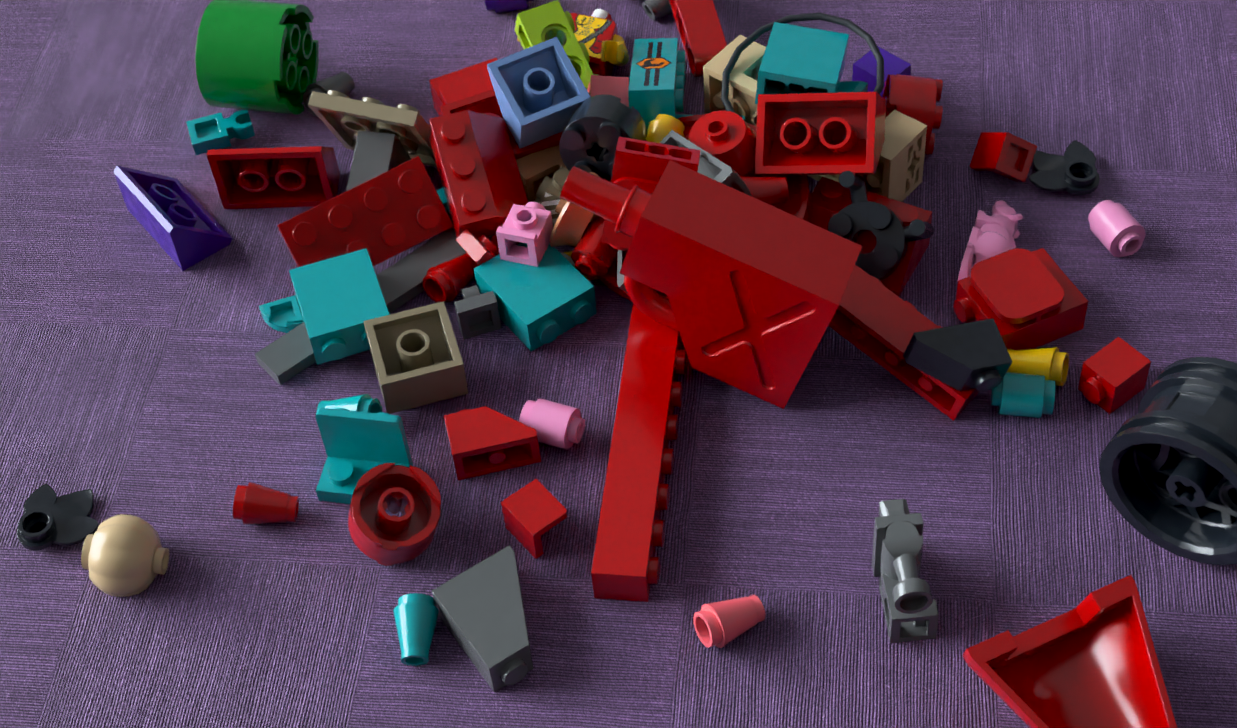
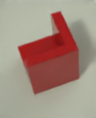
M981 132L970 168L976 171H993L1015 182H1025L1037 145L1008 132Z
M534 479L501 501L506 529L535 559L539 558L544 554L541 535L567 518L566 508L537 479Z

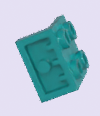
M318 408L315 417L327 454V459L316 488L319 501L351 504L357 482L370 469L384 463H395V465L407 467L413 466L403 421L400 416L385 412L368 413L350 411L344 408Z

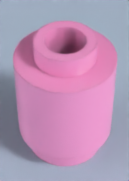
M1105 200L1098 203L1090 211L1088 216L1090 230L1113 256H1129L1141 248L1145 238V229L1122 204L1115 203L1112 200Z
M541 398L537 401L528 400L523 406L519 422L536 429L538 442L566 450L570 449L573 443L578 444L581 441L585 430V419L581 418L578 408Z

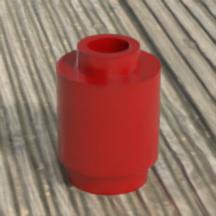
M597 217L595 221L588 224L571 254L575 268L581 274L588 277L606 275L618 254V249L611 247L610 244L601 243L604 218Z

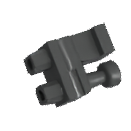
M906 499L879 502V517H875L872 571L874 577H880L879 591L890 643L936 639L939 613L936 600L932 598L929 583L920 579L924 523L921 513H909Z

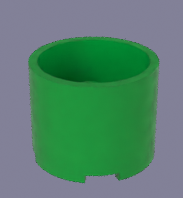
M253 0L211 1L199 25L195 55L197 81L206 103L212 107L294 115L302 113L304 111V104H302L303 94L306 92L308 85L316 82L319 61L318 40L313 39L309 23H312L314 18L310 9L301 4Z

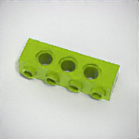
M555 0L518 13L515 32L523 49L557 37L587 89L590 77L593 75L588 64L590 57L583 42L578 43L574 34V21L569 11H563L559 0Z

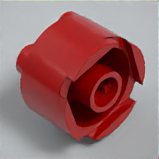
M888 74L882 95L886 100V117L896 110L927 125L925 154L932 155L935 144V133H932V128L939 129L942 120L943 107L936 105V102H939L941 98L943 80Z
M384 463L367 471L357 482L348 515L349 532L355 545L366 556L384 566L404 563L418 557L432 542L440 519L441 498L438 487L426 472L412 465L407 467L395 465V463ZM387 510H389L392 514H396L400 511L402 513V517H397L396 515L390 516L387 514Z

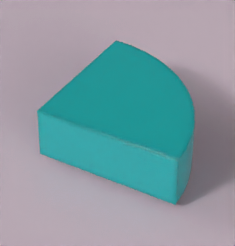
M296 295L259 306L264 321L277 331L288 333L304 322Z

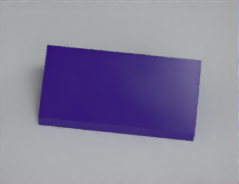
M116 166L114 175L128 211L182 271L230 245L233 238L178 179Z

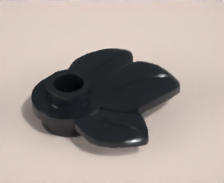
M1076 140L1068 145L1064 156L1036 151L1033 158V168L1036 173L1029 176V181L1036 187L1046 191L1066 190L1074 195L1090 194L1098 188L1100 180L1095 167L1096 157L1088 147Z
M44 484L36 489L25 501V514L18 522L17 537L21 545L29 550H42L53 544L71 546L85 541L87 535L94 534L99 526L96 520L89 517L94 506L92 490L85 489L57 497L56 492L48 484Z

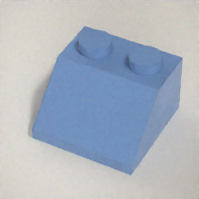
M557 37L487 64V70L502 117L520 149L564 131L575 110L585 99L591 97Z

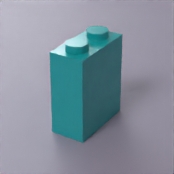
M774 22L758 72L755 104H758V94L838 93L845 67L849 34Z
M520 242L519 244H517L519 246L528 247L527 243ZM550 243L538 267L500 260L499 254L474 268L476 285L480 294L493 291L498 303L500 319L531 352L546 343L552 342L557 336L578 324L586 322L590 317L597 314L594 286L554 246L551 247Z
M367 248L290 269L289 273L317 365L370 350L363 321L390 314Z

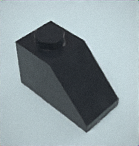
M994 318L915 332L903 354L906 363L960 392L971 389L987 391L997 387L1012 364L1011 357Z

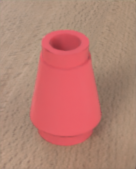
M756 595L703 604L701 611L694 613V628L704 646L710 648L715 645L718 648H722L757 625V623L764 621L765 609L761 600Z

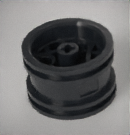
M1190 357L1177 360L1164 368L1141 399L1138 414L1122 424L1103 450L1099 464L1101 482L1109 500L1127 522L1156 545L1180 557L1199 563L1213 565L1237 564V363L1215 357Z

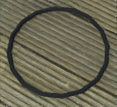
M820 12L788 15L759 27L736 47L723 71L721 100L726 111L734 112L728 98L730 73L742 51L763 33L772 30L774 22L787 24L798 21L823 20L848 27L867 42L877 61V84L873 92H877L879 95L884 88V59L873 37L849 19Z

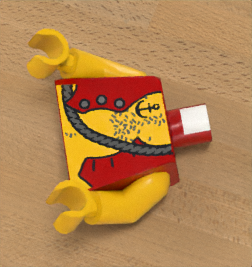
M596 9L591 16L571 13L575 25L574 34L578 43L583 42L588 50L590 57L588 64L593 74L611 76L614 65L624 66L627 64L629 54L623 37L617 34V24L612 21L611 15L607 11Z

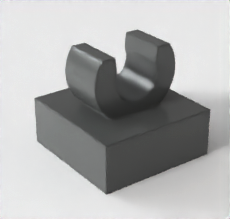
M477 285L461 289L464 299L454 302L463 340L502 329L498 303L493 291L480 294Z

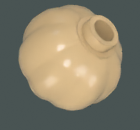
M120 514L103 521L94 534L87 535L81 553L82 567L89 570V578L93 584L106 594L118 597L132 596L146 590L157 574L164 575L166 573L169 563V549L161 546L158 532L147 521L133 515Z

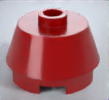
M714 111L702 116L694 123L688 140L730 166L740 176H755L756 132L741 116L731 111Z

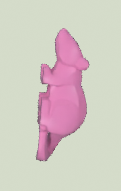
M999 200L995 202L992 207L991 216L986 215L982 210L978 211L975 226L972 228L962 259L958 281L969 277L971 269L976 263L1016 248L1014 239H1017L1020 235L1017 225L1019 220L1023 219L1022 214H1017L1014 208L1010 207L1005 201Z

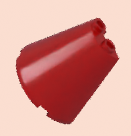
M1132 575L1091 592L1075 609L1015 636H1012L1010 631L1007 630L967 648L963 653V658L967 665L1030 728H1177L1138 588Z

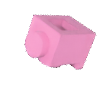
M528 202L525 206L513 204L503 226H499L496 231L500 260L538 267L550 243L549 239L553 229L551 211L546 210L543 205L537 202ZM517 242L527 243L528 247L519 246L516 244Z

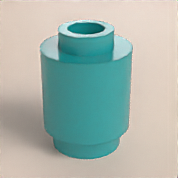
M1006 372L1002 382L992 389L991 405L999 406V415L1041 418L1042 414H1053L1055 381L1045 380L1044 375Z

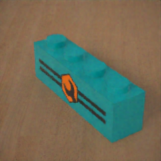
M678 38L635 39L628 88L629 108L631 109L633 106L641 114L645 126H649V122L655 120L659 114H666L676 118L677 112L684 111L686 56L685 50H678Z

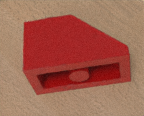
M486 406L464 409L456 413L444 415L458 480L541 462L536 429Z

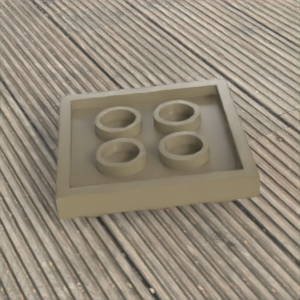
M329 90L327 94L312 91L308 106L346 149L355 150L358 131L395 134L411 159L419 156L423 165L437 167L429 140V124L420 115L418 109L406 104H398L397 108L386 106L381 101L370 97H363L362 101L351 99L346 94L335 90Z

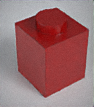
M1117 337L1083 362L1078 390L1083 393L1088 401L1097 404L1107 413L1111 414L1145 388L1151 360L1123 339Z

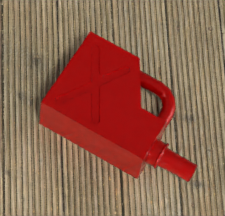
M669 160L653 193L638 188L637 184L634 185L632 190H629L573 166L564 183L560 198L616 224V233L621 232L632 237L620 274L624 275L625 288L635 306L643 314L656 322L680 332L691 368L784 409L840 305L862 246ZM654 289L667 294L668 299L658 294Z

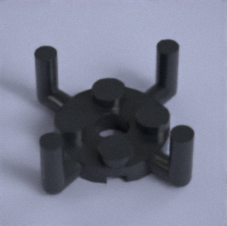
M844 171L840 174L839 183L843 187L850 189L852 204L844 207L830 218L827 231L854 243H857V238L862 232L872 231L876 236V246L870 253L863 254L860 252L855 265L870 276H874L881 281L889 277L902 259H904L908 242L930 238L934 233V228L930 223L919 219L913 220L909 226H905L903 221L891 209L882 204L868 201L865 181L862 176L850 171Z

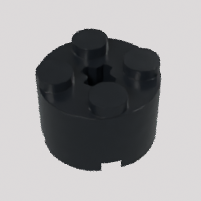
M596 95L585 99L573 113L560 138L559 150L566 168L571 171L572 167L575 166L589 173H596L600 178L611 182L619 136L646 140V126L641 114L633 106L630 109L620 102V98L612 95Z

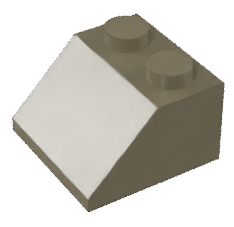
M444 301L363 321L387 413L391 414L468 394L464 364Z

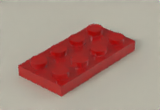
M417 156L278 224L277 227L298 267L367 248L372 265L375 266L453 227V224L420 157Z

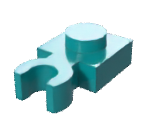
M248 110L236 111L230 117L224 119L222 112L186 121L195 155L207 153L208 150L231 146L230 139L232 138L248 139L255 135Z

